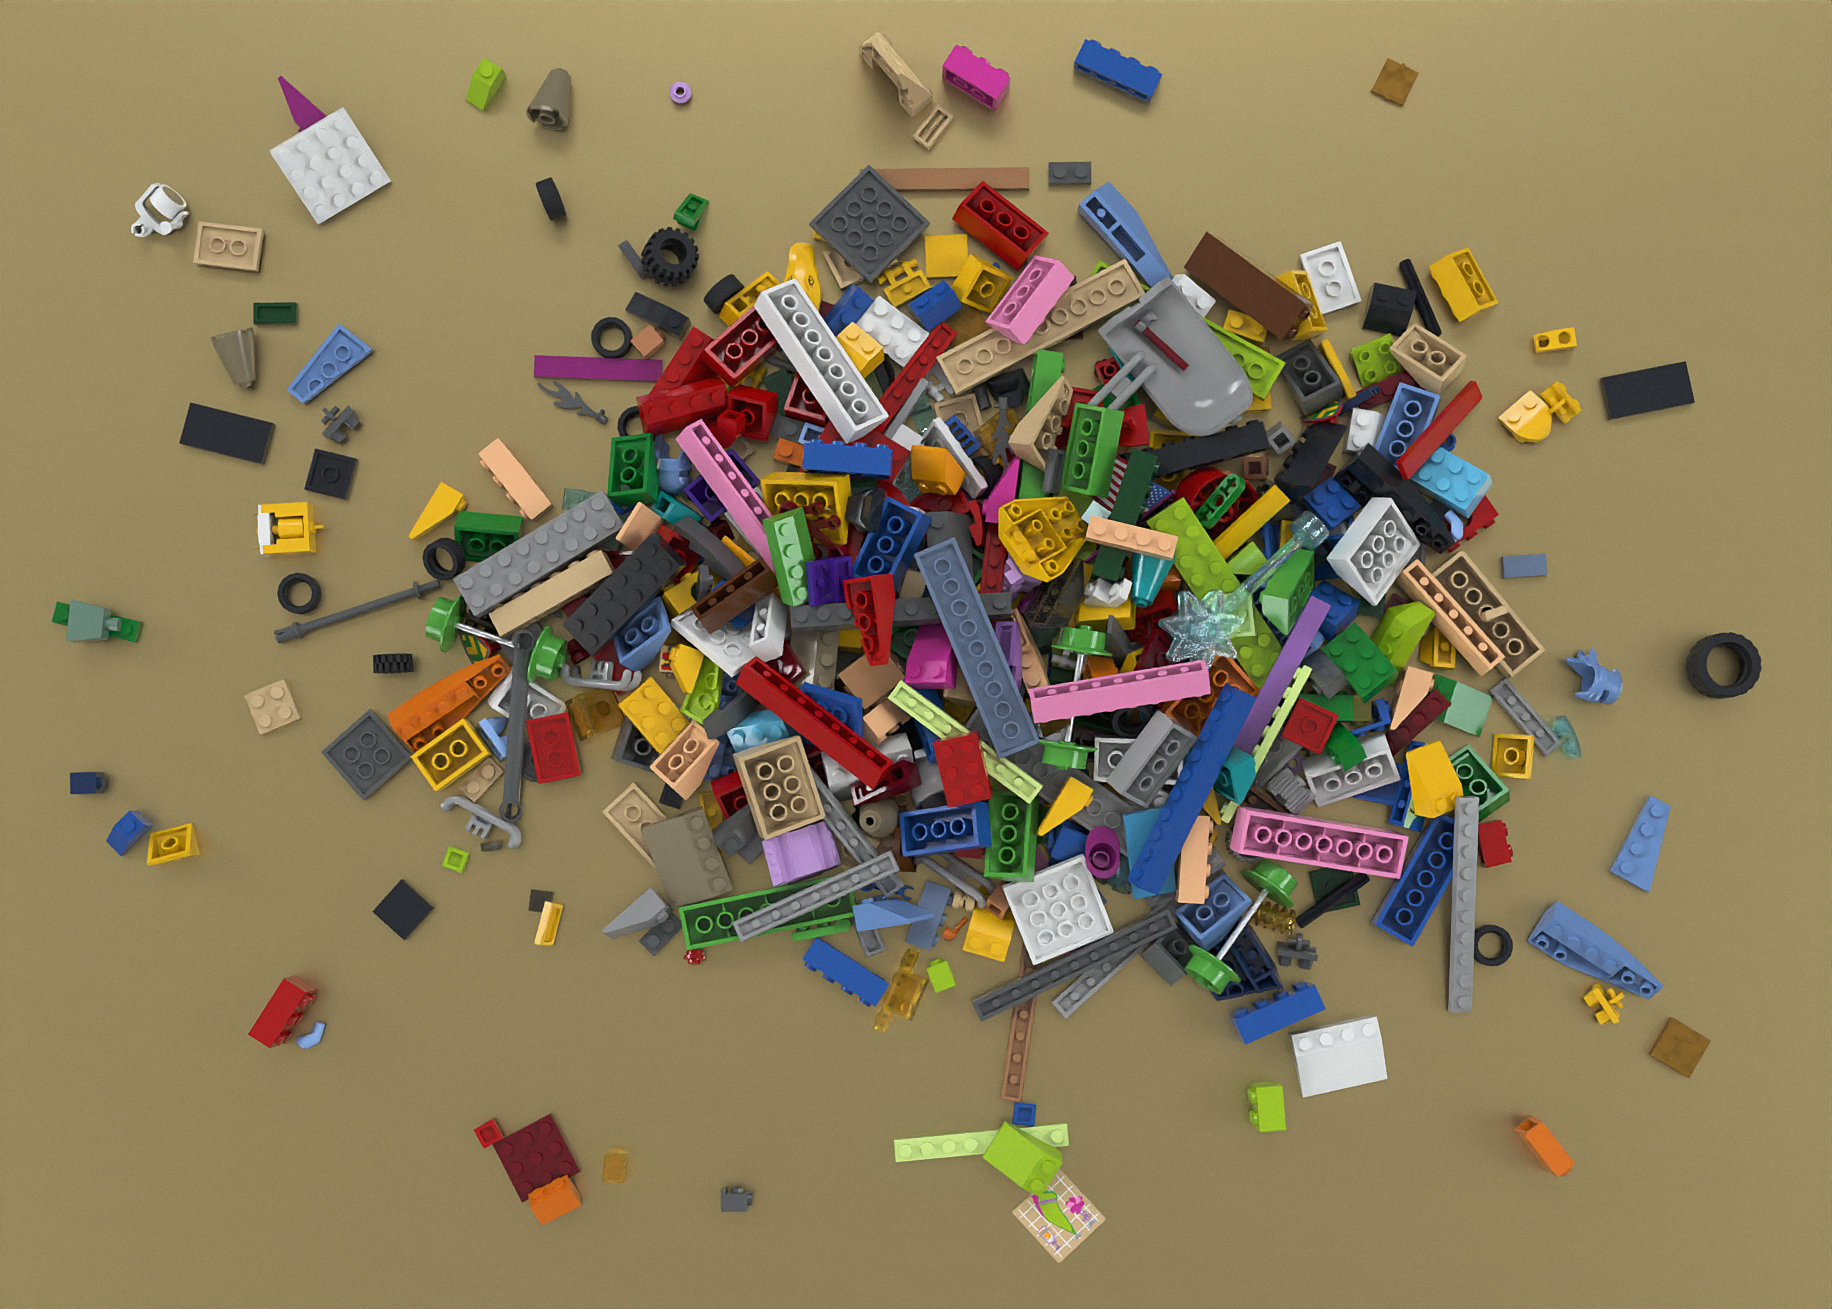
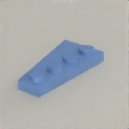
M338 324L286 391L303 404H306L374 350L341 324Z
M1653 796L1648 797L1609 872L1645 892H1650L1671 806Z

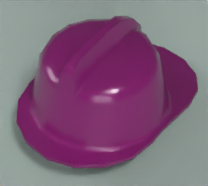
M1106 826L1092 829L1087 835L1085 843L1086 866L1090 873L1098 878L1112 877L1116 874L1120 865L1119 837L1114 830Z

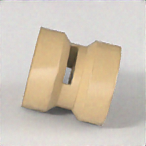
M956 887L951 908H964L966 911L973 913L975 899Z

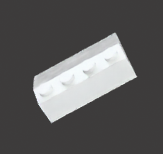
M1372 497L1326 559L1337 575L1369 603L1376 606L1421 543L1392 498Z
M906 732L888 736L878 745L875 742L871 744L892 760L893 764L903 759L914 763L912 748ZM821 752L827 788L839 802L853 799L850 785L860 780L825 752Z
M1374 1015L1288 1033L1303 1098L1387 1079L1381 1033L1377 1017Z

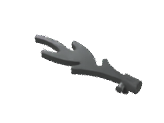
M556 381L553 383L559 388L558 392L549 390L541 383H538V386L551 396L562 399L561 402H554L555 406L563 409L582 408L581 411L577 412V415L592 416L603 425L607 423L608 417L603 415L605 411L601 409L599 413L594 412L584 403L578 392H575L576 398L574 399L570 392Z
M999 397V404H994V408L1001 409L1000 417L991 439L994 440L996 437H999L993 452V464H996L998 455H1001L1004 473L1007 468L1005 448L1008 447L1011 453H1014L1008 443L1010 435L1003 428L1004 425L1011 428L1005 412L1007 397Z

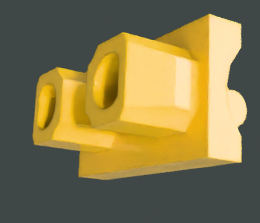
M1556 381L1543 391L1540 396L1551 407L1549 409L1550 413L1555 412L1565 424L1580 413L1582 409L1580 408V403L1567 393V388L1562 383Z
M1598 982L1584 996V1000L1590 1008L1598 1003L1602 1005L1604 1009L1595 1013L1601 1025L1611 1021L1615 1024L1620 1021V1014L1613 1004L1618 1009L1622 1008L1623 1004L1620 1000L1624 997L1622 991L1615 993L1611 987L1606 990L1610 996L1608 998Z

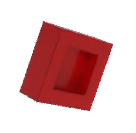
M494 1118L474 1129L484 1149L504 1138Z

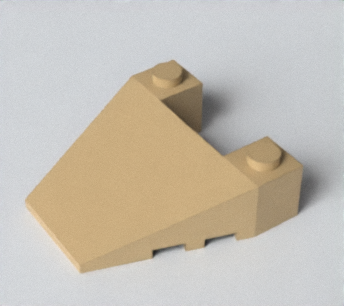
M878 31L859 46V53L872 69L879 65L899 88V102L913 117L932 102L931 94L933 92L926 83H921L891 47L893 44L888 36H882Z

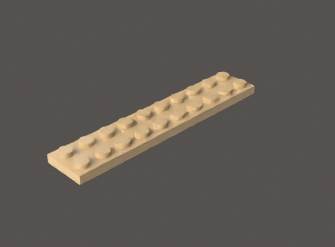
M1123 259L1064 291L1057 300V304L1051 308L1044 321L1037 327L1031 339L1025 345L1013 342L991 328L939 355L936 359L957 396L1034 356L1038 349L1045 350L1139 301L1138 299L1145 292L1126 259Z

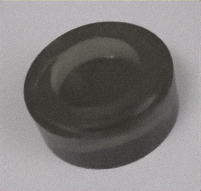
M502 841L480 843V849L482 852L502 849Z

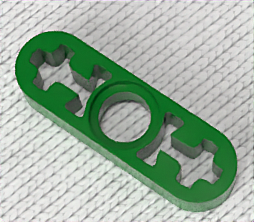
M1237 474L1226 476L1196 512L1195 516L1204 529L1212 528L1244 491L1245 480ZM1223 496L1224 501L1222 505L1217 507V499Z

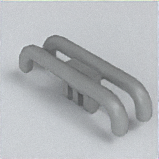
M1138 351L1087 404L1097 406L1109 394L1114 401L1107 408L1118 410L1158 369V365L1151 363L1131 382L1126 376L1145 357L1144 351Z
M592 660L589 679L580 676V667L577 665L572 667V677L569 674L570 668L568 664H564L561 668V676L566 684L585 688L633 691L639 686L642 679V673L635 671L633 680L630 682L632 672L626 669L620 681H612L613 662Z
M449 796L441 803V811H450L457 804L473 813L465 828L467 832H470L474 825L476 828L472 834L477 836L482 829L483 833L480 839L485 840L492 826L495 825L509 833L508 847L510 849H517L522 839L521 832L513 823L507 822L502 817L463 796Z
M952 853L938 854L950 862L946 868L928 856L914 857L913 862L915 865L922 863L973 897L978 902L980 909L986 907L987 901L981 892L965 882L967 875L985 886L989 896L996 889L990 879L984 877L983 874Z

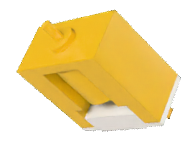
M309 502L258 505V514L252 515H258V529H256V533H258L260 547H254V549L260 548V554L267 557L316 554L315 533L316 530L324 529L325 527L324 525L315 524L313 504Z

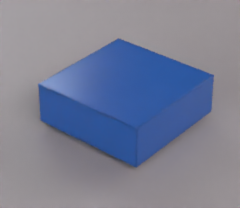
M1015 1102L1012 1123L1034 1126L1036 1104Z

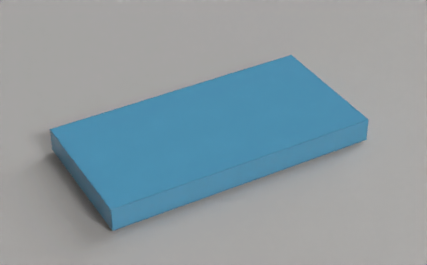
M1164 806L1122 814L1130 873ZM1174 865L1159 895L1177 891ZM1131 883L1134 899L1155 896V894L1142 890Z

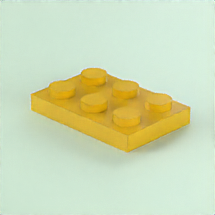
M650 676L617 704L659 754L690 724L688 719Z

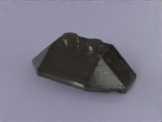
M1073 559L1063 574L1049 582L1042 581L1037 587L1024 612L1025 619L1031 629L1067 627L1084 594V562L1082 559Z

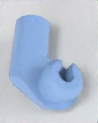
M1451 509L1443 517L1451 525L1449 533L1456 542L1463 536V523Z
M315 1021L311 1033L297 1037V1045L302 1049H308L318 1044L326 1024Z

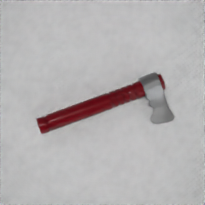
M1149 310L1142 320L1139 319L1134 324V329L1153 342L1158 349L1184 371L1189 364L1148 328L1151 321L1157 320L1156 314Z

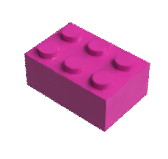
M956 44L942 65V79L996 111L1009 91V74L1001 68L996 69L992 67L987 59L976 57L966 46L960 47Z

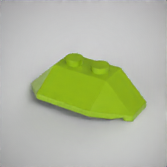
M1420 601L1388 607L1370 638L1398 670V674L1401 673L1436 612ZM1395 679L1393 682H1391L1389 685H1390V686H1393V684L1395 683L1396 679Z

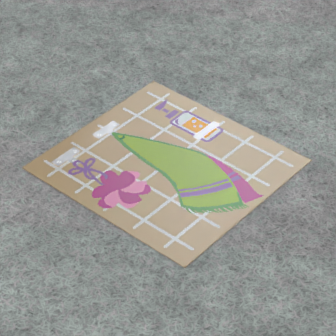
M1060 1168L1041 1197L1031 1193L1012 1211L1016 1218L1058 1263L1065 1259L1106 1220L1102 1213Z

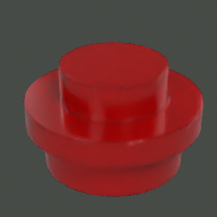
M691 949L687 950L684 960H687L690 965H701V962L705 961L706 957L704 956V951Z

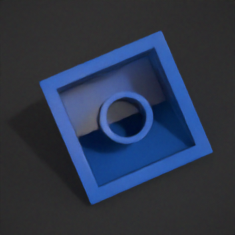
M942 280L907 306L910 313L927 332L962 308L954 290L945 280Z

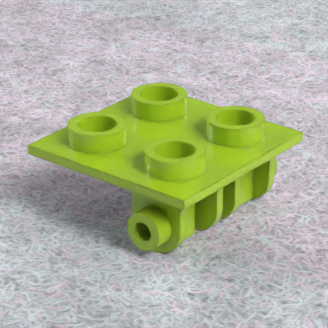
M1391 333L1351 349L1349 356L1355 362L1362 388L1402 372L1400 363L1389 352V348L1394 344Z

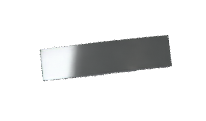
M686 516L674 524L673 531L690 541L688 548L704 557V565H708L709 569L723 578L729 580L746 568L720 539L691 517Z

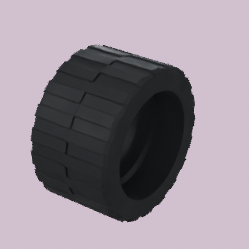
M1724 632L1710 635L1699 640L1691 648L1687 656V676L1692 686L1702 695L1717 699L1736 697L1747 693L1749 689L1755 686L1754 684L1758 681L1762 669L1761 656H1759V651L1753 643L1741 634ZM1727 646L1735 652L1739 659V676L1729 686L1717 684L1708 673L1707 658L1714 647Z

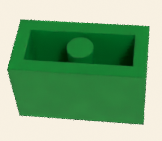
M1340 722L1336 723L1322 752L1325 756L1329 755L1336 767L1339 765L1344 771H1347L1366 759L1367 756L1361 742Z

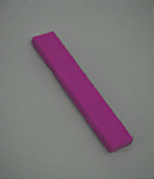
M535 355L534 358L535 378L657 382L662 375L663 369L662 360L545 355Z

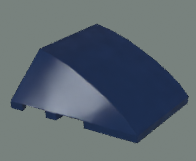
M1240 917L1223 940L1207 952L1216 957L1243 918ZM1247 923L1221 960L1239 976L1241 982L1239 984L1229 982L1221 994L1211 991L1216 1001L1242 997L1243 995L1263 993L1264 991L1284 989L1275 963L1252 926Z

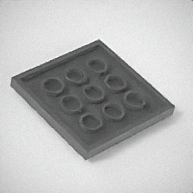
M870 165L809 223V226L870 284L930 225V222Z

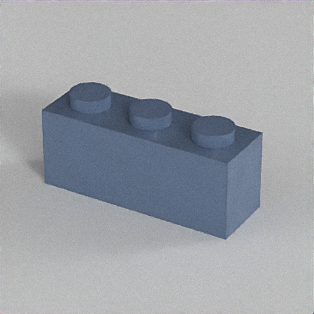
M929 880L926 881L918 907L933 912L935 917L911 923L905 942L929 951L931 946L936 947L939 938L936 931L938 926L943 927L947 916L943 914L945 906L950 907L954 894L950 893L951 888Z

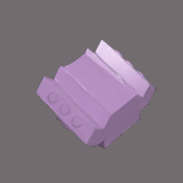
M1007 551L1002 592H1010L1012 603L1017 600L1019 593L1029 594L1042 581L1023 574Z
M825 821L762 841L773 887L789 885L818 876L841 865L833 831Z

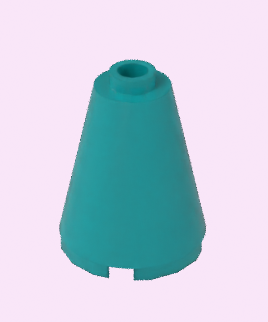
M1132 552L1131 600L1134 601V605L1145 608L1153 603L1175 561V555L1172 561Z

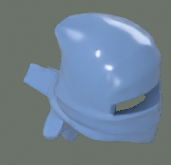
M663 434L657 435L654 441V450L659 480L658 490L668 494H679L691 483L689 472L692 471V461L683 449L678 458H671L667 453L670 448L666 442L663 443Z
M1594 648L1590 649L1589 656L1585 657V653L1579 650L1577 658H1565L1566 664L1572 666L1579 675L1583 676L1581 692L1575 693V697L1606 705L1614 703L1619 698L1623 690L1621 674L1618 669L1609 670L1598 663L1597 651Z

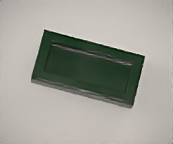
M296 302L254 303L253 324L298 325V304Z

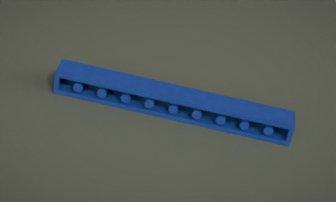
M1225 683L1127 879L1138 888L1159 895L1257 699L1256 697Z

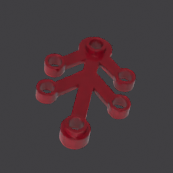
M785 501L780 505L778 511L781 514L803 507L805 515L819 516L824 512V505L817 501L808 506H797L792 501ZM833 515L828 519L806 520L813 552L816 555L815 560L821 557V551L818 547H815L814 538L828 549L829 558L847 556L848 551L844 545L835 544L818 530L826 528L835 530L840 527L841 520L838 516Z

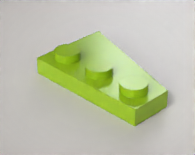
M704 655L692 694L686 695L680 712L702 725V721L715 709L719 710L724 671L706 655Z

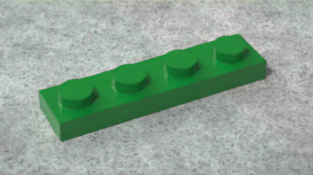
M57 602L52 622L68 626L70 605ZM111 615V618L121 619L120 631H109V636L137 643L142 622Z

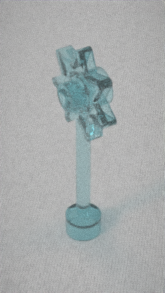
M1304 511L1290 524V529L1294 536L1225 600L1222 590H1211L1201 601L1189 591H1180L1178 593L1179 615L1163 618L1158 622L1162 629L1175 637L1166 654V659L1172 662H1178L1186 658H1190L1191 662L1205 660L1208 672L1215 655L1235 659L1237 652L1228 636L1243 624L1244 619L1241 616L1229 614L1300 548L1305 546L1309 550H1315L1329 537V531L1324 523L1313 513Z

